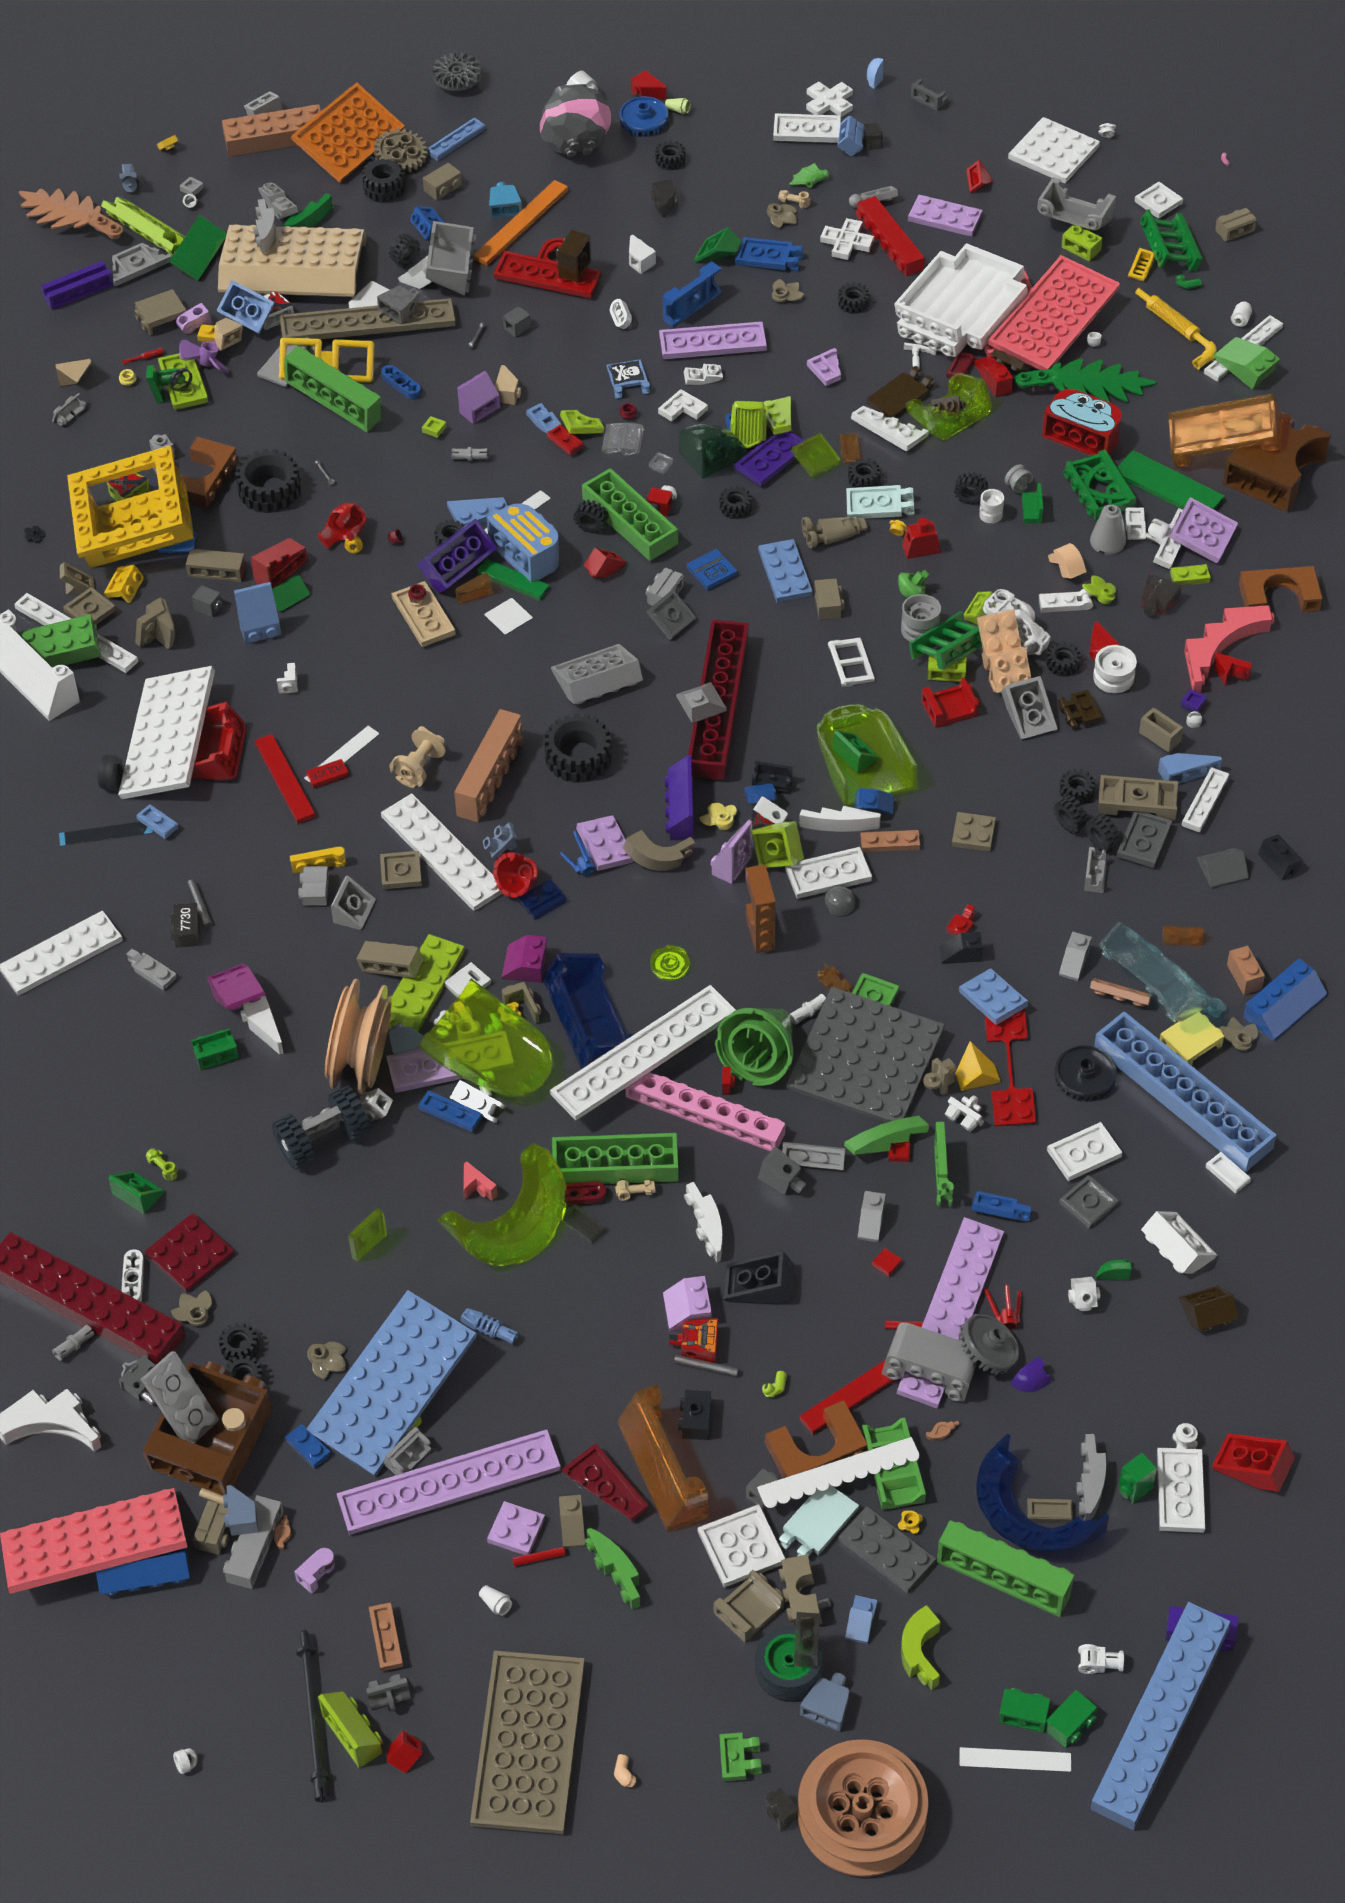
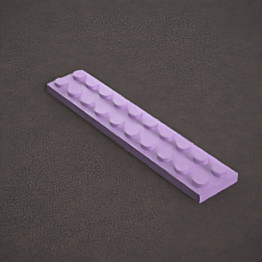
M964 1217L922 1328L959 1340L961 1337L959 1335L961 1330L959 1329L973 1316L1004 1231ZM905 1371L896 1394L938 1408L946 1385L942 1383L936 1384L930 1379L921 1376L916 1377Z
M546 1429L336 1494L348 1533L351 1535L560 1471L561 1468Z

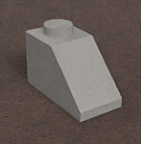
M1072 932L1065 950L1059 976L1075 981L1079 980L1090 952L1092 937Z
M865 1191L857 1239L872 1242L879 1241L886 1194Z

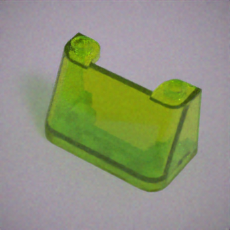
M958 373L948 381L949 393L941 398L960 396V400L967 403V407L960 411L961 414L947 415L946 411H938V408L935 406L931 407V404L924 407L922 401L918 399L905 403L907 412L934 437L941 440L947 439L990 413L992 406L984 379Z

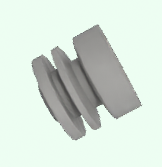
M926 594L913 595L902 604L901 633L905 639L910 642L940 624L941 605L939 601Z

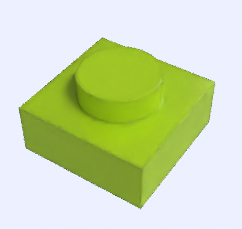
M430 416L422 426V432L438 438L446 428V422Z

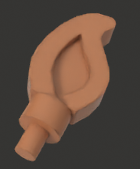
M938 1422L931 1432H926V1438L931 1441L943 1440L950 1435L955 1426L959 1425V1422Z
M287 1515L283 1516V1519H281L280 1524L274 1531L275 1544L280 1550H284V1543L291 1537Z

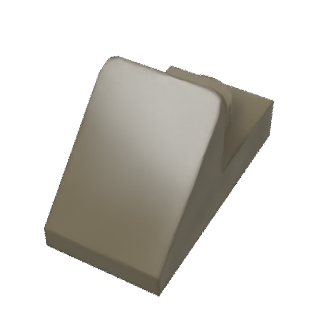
M65 562L60 565V580L66 584L67 595L82 594L90 587L94 589V577Z

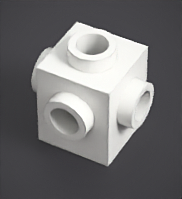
M379 1088L365 1092L359 1098L370 1121L385 1117L393 1101Z
M1092 1277L1071 1279L1072 1290H1068L1069 1302L1073 1303L1075 1308L1080 1311H1089L1092 1307H1097V1300H1100L1099 1287H1096V1281Z

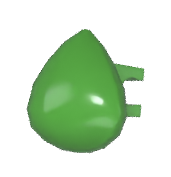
M923 570L922 573L918 571L916 574L901 572L898 577L900 593L905 598L917 594H925V581L930 574L926 570Z

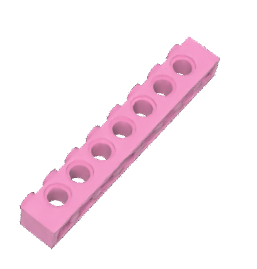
M649 1072L625 1088L627 1098L770 1152L775 1146L779 1147L785 1136V1123L781 1120L765 1116L759 1111L749 1110L740 1104H733L721 1097L709 1095L702 1090L690 1088L684 1083L674 1082L665 1076H658Z

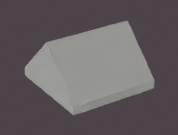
M348 875L345 876L331 905L333 923L360 930L376 899Z

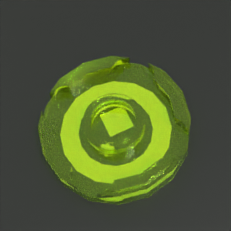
M666 945L664 948L656 949L650 959V967L654 975L667 981L678 980L684 977L690 966L687 952L674 945Z

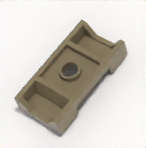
M1101 775L1098 814L1117 815L1118 810L1156 813V816L1175 820L1178 781ZM1140 793L1143 796H1135L1134 794Z

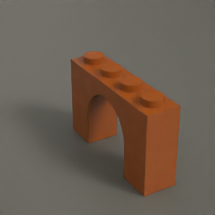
M197 437L189 448L191 461L210 466L214 470L202 478H190L183 475L181 477L186 485L189 504L207 508L210 502H213L217 491L222 488L225 479L229 477L233 466L237 465L238 456L236 447Z
M1314 566L1241 571L1239 587L1244 607L1267 606L1265 591L1272 587H1285L1297 595L1302 613L1320 611L1322 596Z
M766 865L747 867L746 883L752 902L746 904L748 927L755 952H769L775 950V897Z
M844 1400L824 1409L823 1417L835 1441L834 1447L824 1455L810 1456L801 1452L796 1447L786 1426L765 1434L764 1443L782 1478L866 1452L867 1442Z

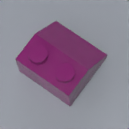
M526 935L509 944L502 979L542 983L547 956V937Z

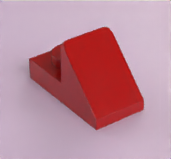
M1216 652L1213 668L1223 684L1226 685L1229 676L1248 681L1252 663Z

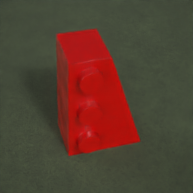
M288 538L252 556L251 562L255 583L259 585L270 582L272 589L280 585L308 560L306 547Z

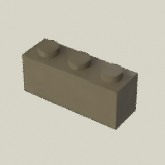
M190 548L186 562L187 575L194 578L242 582L246 568L245 557L242 553Z
M365 941L356 958L362 972L409 978L416 977L424 961L418 947Z

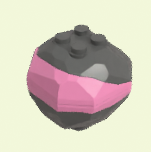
M585 84L559 86L555 88L552 97H550L543 108L540 118L541 138L554 151L567 154L568 157H573L578 153L590 155L593 153V149L600 145L610 128V108L599 91L588 88Z

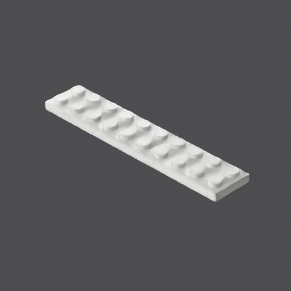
M709 985L550 1090L551 1095L575 1120H578L717 1028L735 1009Z

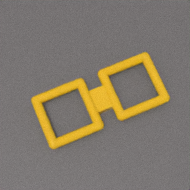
M280 339V379L285 380L284 358L287 356V345L315 346V356L322 359L328 365L335 367L338 371L339 347L367 348L366 376H348L358 383L373 382L375 346L373 341L334 340L332 351H322V341L320 339Z

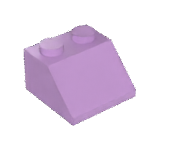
M705 1276L684 1278L663 1292L669 1331L683 1329L684 1321L711 1318V1307Z

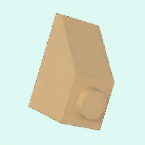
M228 318L216 322L214 339L218 350L222 351L241 341L242 324Z
M501 365L495 383L500 403L515 405L517 398L521 396L518 379L505 365Z

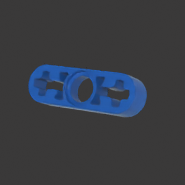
M387 365L382 368V379L406 398L416 400L421 396L420 385L393 365ZM405 381L404 384H398L397 382Z

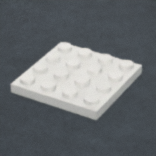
M1043 117L1008 154V159L1051 178L1061 179L1062 183H1066L1099 148L1100 141Z

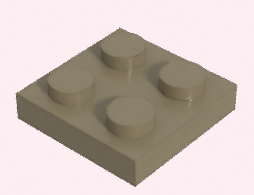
M92 587L63 606L64 612L72 618L91 614L96 625L116 611L115 605Z
M957 812L951 847L990 852L996 817Z
M419 851L380 854L383 889L422 886Z

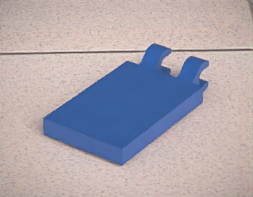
M743 237L735 262L736 265L779 270H786V267H789L792 271H798L800 267L798 262L804 256V253H802L803 246H793V242Z

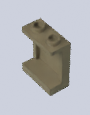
M173 289L135 302L136 310H134L136 319L140 320L143 330L147 331L150 336L153 335V327L175 320L186 312L185 307Z
M754 1570L749 1572V1578L724 1600L718 1598L714 1602V1614L744 1642L748 1641L784 1609V1596L782 1592L777 1588L771 1587L766 1577Z

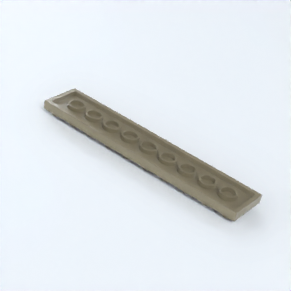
M451 298L418 301L417 310L403 324L380 312L378 305L279 315L282 338L307 337L309 339H328L455 326Z

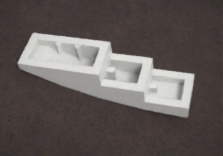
M843 806L841 811L822 807L821 813L802 809L799 827L834 832L874 830L880 828L881 814Z

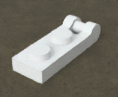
M1082 589L1080 592L1039 594L1041 613L1089 610L1093 607L1092 600L1090 599L1091 595L1085 589Z

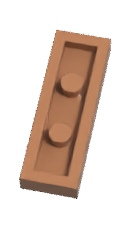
M919 830L860 833L862 853L920 850Z
M1097 978L1091 981L1090 988L1094 989V993L1100 995L1108 993L1114 995V999L1121 1001L1129 999L1133 1001V1004L1142 1007L1145 1004L1148 1005L1152 999V994Z
M391 1602L369 1607L381 1672L403 1667Z

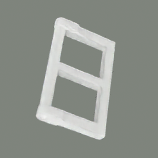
M861 638L834 640L828 643L843 687L874 682L875 678ZM857 645L861 657L839 660L837 648ZM864 664L866 676L845 677L842 669L843 666Z

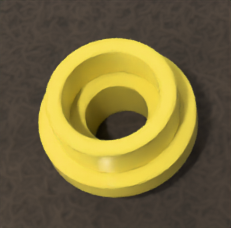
M130 369L121 371L119 376V382L122 385H132L137 379L136 374Z

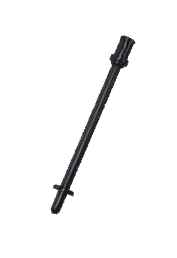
M302 1630L300 1632L301 1648L296 1650V1655L303 1660L314 1772L310 1775V1780L314 1787V1801L320 1802L322 1795V1802L329 1800L327 1787L329 1774L323 1770L311 1656L316 1654V1648L310 1646L308 1631Z

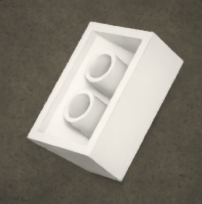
M1156 1211L1141 1229L1146 1234L1145 1238L1150 1243L1156 1245L1160 1249L1159 1253L1166 1259H1169L1174 1264V1269L1181 1274H1193L1218 1256L1177 1212Z

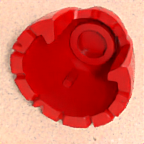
M505 853L498 857L494 864L493 877L497 883L496 886L501 890V893L508 897L516 898L528 893L539 877L537 863L520 853Z

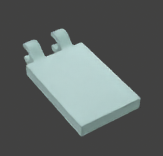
M900 485L846 488L847 517H856L857 519L902 516V512L907 515H914V494L911 487L901 489Z
M830 1484L825 1491L816 1489V1492L804 1502L783 1526L785 1533L779 1538L781 1541L779 1546L787 1550L796 1539L803 1544L797 1550L798 1556L808 1554L809 1557L813 1552L819 1556L859 1510V1505Z

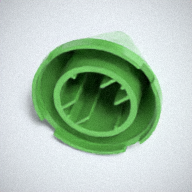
M742 1008L730 1013L720 1023L717 1029L718 1037L715 1041L716 1051L724 1067H731V1074L735 1075L737 1079L741 1081L746 1079L753 1082V1085L763 1086L778 1081L788 1071L793 1060L791 1017L787 1011L783 1009Z

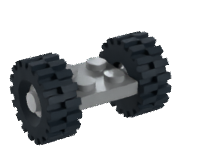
M346 1085L329 1094L328 1101L330 1107L325 1108L315 1117H307L302 1121V1124L292 1114L271 1124L279 1149L292 1168L297 1169L313 1161L315 1156L309 1142L339 1127L351 1141L371 1130L365 1109L352 1088Z

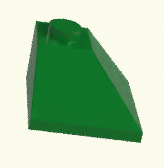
M727 227L707 238L693 261L697 263L722 259L729 255L733 256L738 252V247L742 241Z

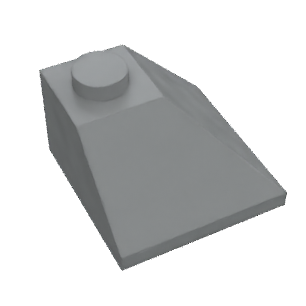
M711 682L676 694L692 723L727 711Z

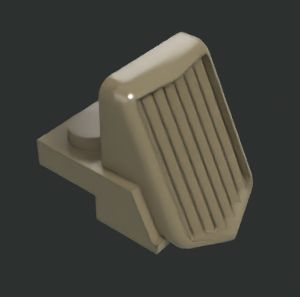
M161 597L146 606V614L137 619L135 643L139 647L149 644L154 638L167 649L173 646L175 626L167 602Z

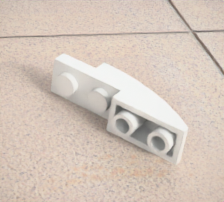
M689 1183L686 1185L684 1197L689 1206L692 1205L694 1208V1214L698 1220L696 1234L700 1241L703 1240L705 1242L708 1255L710 1257L713 1256L718 1263L721 1261L722 1225L718 1209L711 1194L702 1197L695 1183Z

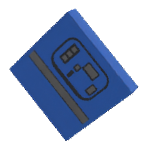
M717 549L687 564V569L706 590L737 576V570Z

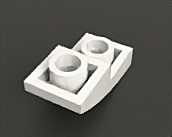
M703 364L702 369L685 368L684 370L686 385L709 384L720 381L723 378L721 365Z

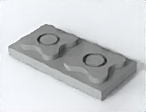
M171 1351L141 1378L142 1383L180 1439L195 1443L219 1421V1418L176 1352Z

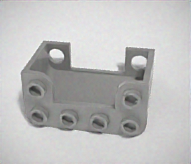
M433 221L426 279L464 296L465 292H469L470 282L467 281L471 279L472 270L469 269L472 268L473 261L470 257L473 258L474 247H471V245H475L476 235L473 234L474 227Z
M900 1323L887 1354L882 1374L886 1375L889 1379L897 1380L902 1378L905 1371L913 1376L930 1379L936 1384H945V1393L949 1399L964 1402L978 1360L972 1363L973 1358H968L972 1352L970 1350L963 1352L965 1349L961 1346L963 1341L910 1323Z

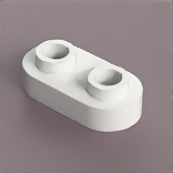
M620 299L614 300L610 306L613 321L617 327L626 329L632 322L631 313L626 302Z

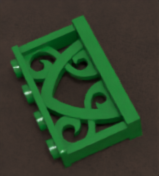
M1106 450L1099 451V454L1066 462L1064 476L1070 481L1073 491L1077 492L1080 502L1085 505L1088 515L1094 521H1098L1105 507L1103 506L1104 501L1108 502V505L1118 506L1121 512L1125 511L1126 508H1135L1136 497ZM1080 470V473L1083 475L1079 476L1077 471ZM1093 478L1101 482L1110 483L1106 488V494L1089 488ZM1097 502L1101 503V506L1103 507L1099 508Z

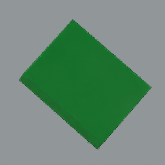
M835 731L832 749L856 773H859L880 758L855 733Z
M135 1171L111 1174L108 1178L112 1194L143 1214L151 1208L165 1191Z

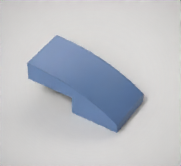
M542 403L528 409L526 412L531 421L546 434L558 425H562L553 412L549 413Z

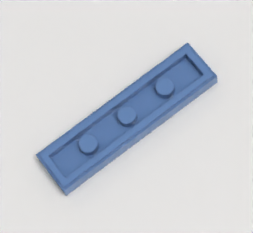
M474 117L430 146L427 151L428 155L437 161L441 160L485 131L486 125Z

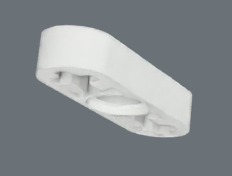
M130 1250L124 1255L122 1292L130 1296V1289H133L135 1295L133 1298L141 1302L144 1259L139 1250ZM133 1258H137L135 1260V1268H132L131 1261ZM130 1275H137L139 1277L135 1282L127 1281Z

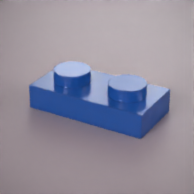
M301 1424L285 1437L286 1442L315 1469L329 1458L331 1453Z

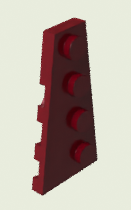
M596 1443L561 1469L564 1475L631 1522L650 1509L648 1504Z

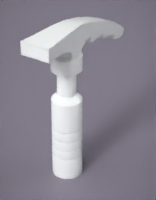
M904 343V350H912L914 355L912 358L913 367L917 366L920 368L919 351L936 355L937 352L927 346Z

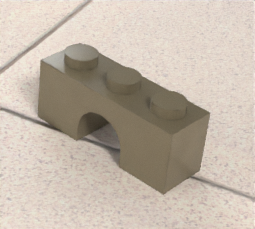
M808 1554L781 1560L783 1568L779 1569L781 1582H786L787 1587L783 1589L785 1602H790L791 1607L787 1609L789 1622L794 1621L795 1627L800 1629L822 1624L816 1593L811 1595L800 1594L802 1588L814 1585Z

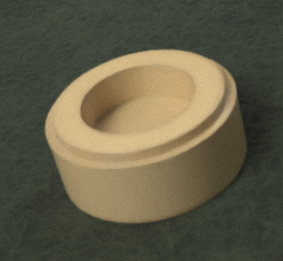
M231 1408L223 1414L222 1421L227 1430L238 1431L244 1426L245 1417L240 1409Z

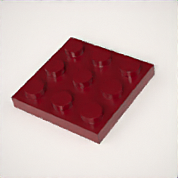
M191 1213L145 1250L146 1256L186 1293L235 1255L234 1250L194 1213Z

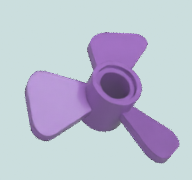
M187 340L180 342L179 354L182 360L197 359L198 363L203 366L210 367L214 365L218 370L229 373V369L215 359L218 352L215 341L203 342L201 347Z

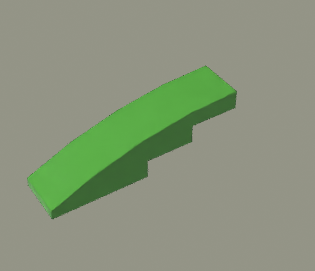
M920 1116L894 1120L845 1141L844 1146L854 1155L890 1151L891 1143L908 1142L910 1134L928 1132L929 1124Z

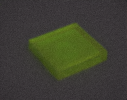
M821 433L795 445L791 449L793 455L811 478L839 464L841 461Z
M379 1208L375 1209L348 1235L351 1255L357 1262L387 1235L384 1212Z

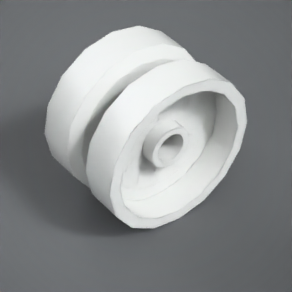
M1119 645L1102 648L1096 655L1093 674L1094 682L1099 689L1114 694L1129 690L1135 678L1137 664L1135 654L1130 649Z

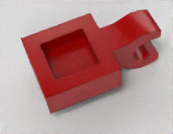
M968 904L962 916L956 914L946 927V932L953 936L959 933L970 932L973 927V921L971 920L975 915L973 912L975 907Z

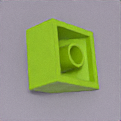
M796 821L777 823L752 830L759 865L765 864L766 868L791 866L804 859Z

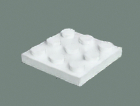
M759 1504L698 1527V1534L723 1587L748 1579L751 1570L759 1574L781 1566V1560L785 1559Z

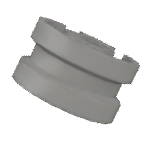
M1019 464L1012 467L1006 474L1005 484L1011 487L1015 493H1021L1028 488L1026 485L1032 482L1033 475L1023 465Z

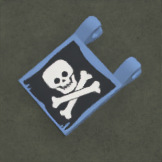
M641 359L606 365L616 399L623 398L622 388L641 385L643 394L650 393V384L647 381Z

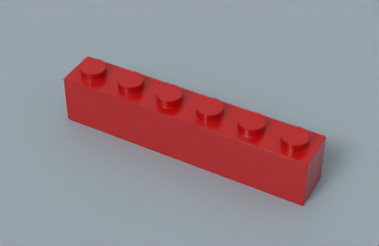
M876 196L857 202V218L864 223L865 228L880 243L881 248L895 262L899 271H902L905 276L923 271L925 257Z

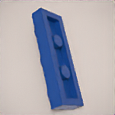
M429 1090L418 1105L420 1111L472 1133L482 1119L481 1112Z

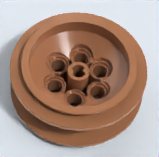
M851 1740L826 1749L812 1761L800 1783L798 1823L806 1845L822 1863L838 1872L852 1876H875L887 1873L901 1866L919 1847L926 1828L928 1793L920 1771L906 1755L882 1742ZM857 1789L859 1793L851 1794L848 1790ZM878 1792L882 1794V1796L879 1798H875L871 1794ZM843 1806L845 1809L842 1811H837L834 1809V1807ZM883 1813H888L891 1815V1817L885 1819L882 1818L880 1815ZM849 1826L853 1828V1831L845 1832L842 1828ZM868 1830H873L877 1834L874 1836H869L865 1832Z

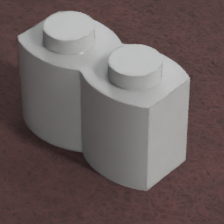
M328 866L304 867L303 873H300L302 888H299L298 891L299 899H302L303 906L327 905Z

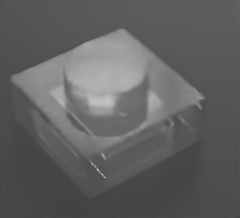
M657 452L649 462V469L665 474L673 464V458Z

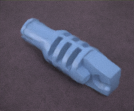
M467 1308L461 1315L462 1323L475 1331L479 1330L480 1333H484L486 1336L489 1335L490 1338H500L512 1345L518 1338L519 1332L503 1326L500 1320H496L493 1317L490 1318L489 1315H485L482 1312Z

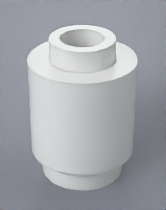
M1240 302L1236 305L1231 316V321L1234 325L1243 327L1248 323L1252 313L1251 305L1247 302Z

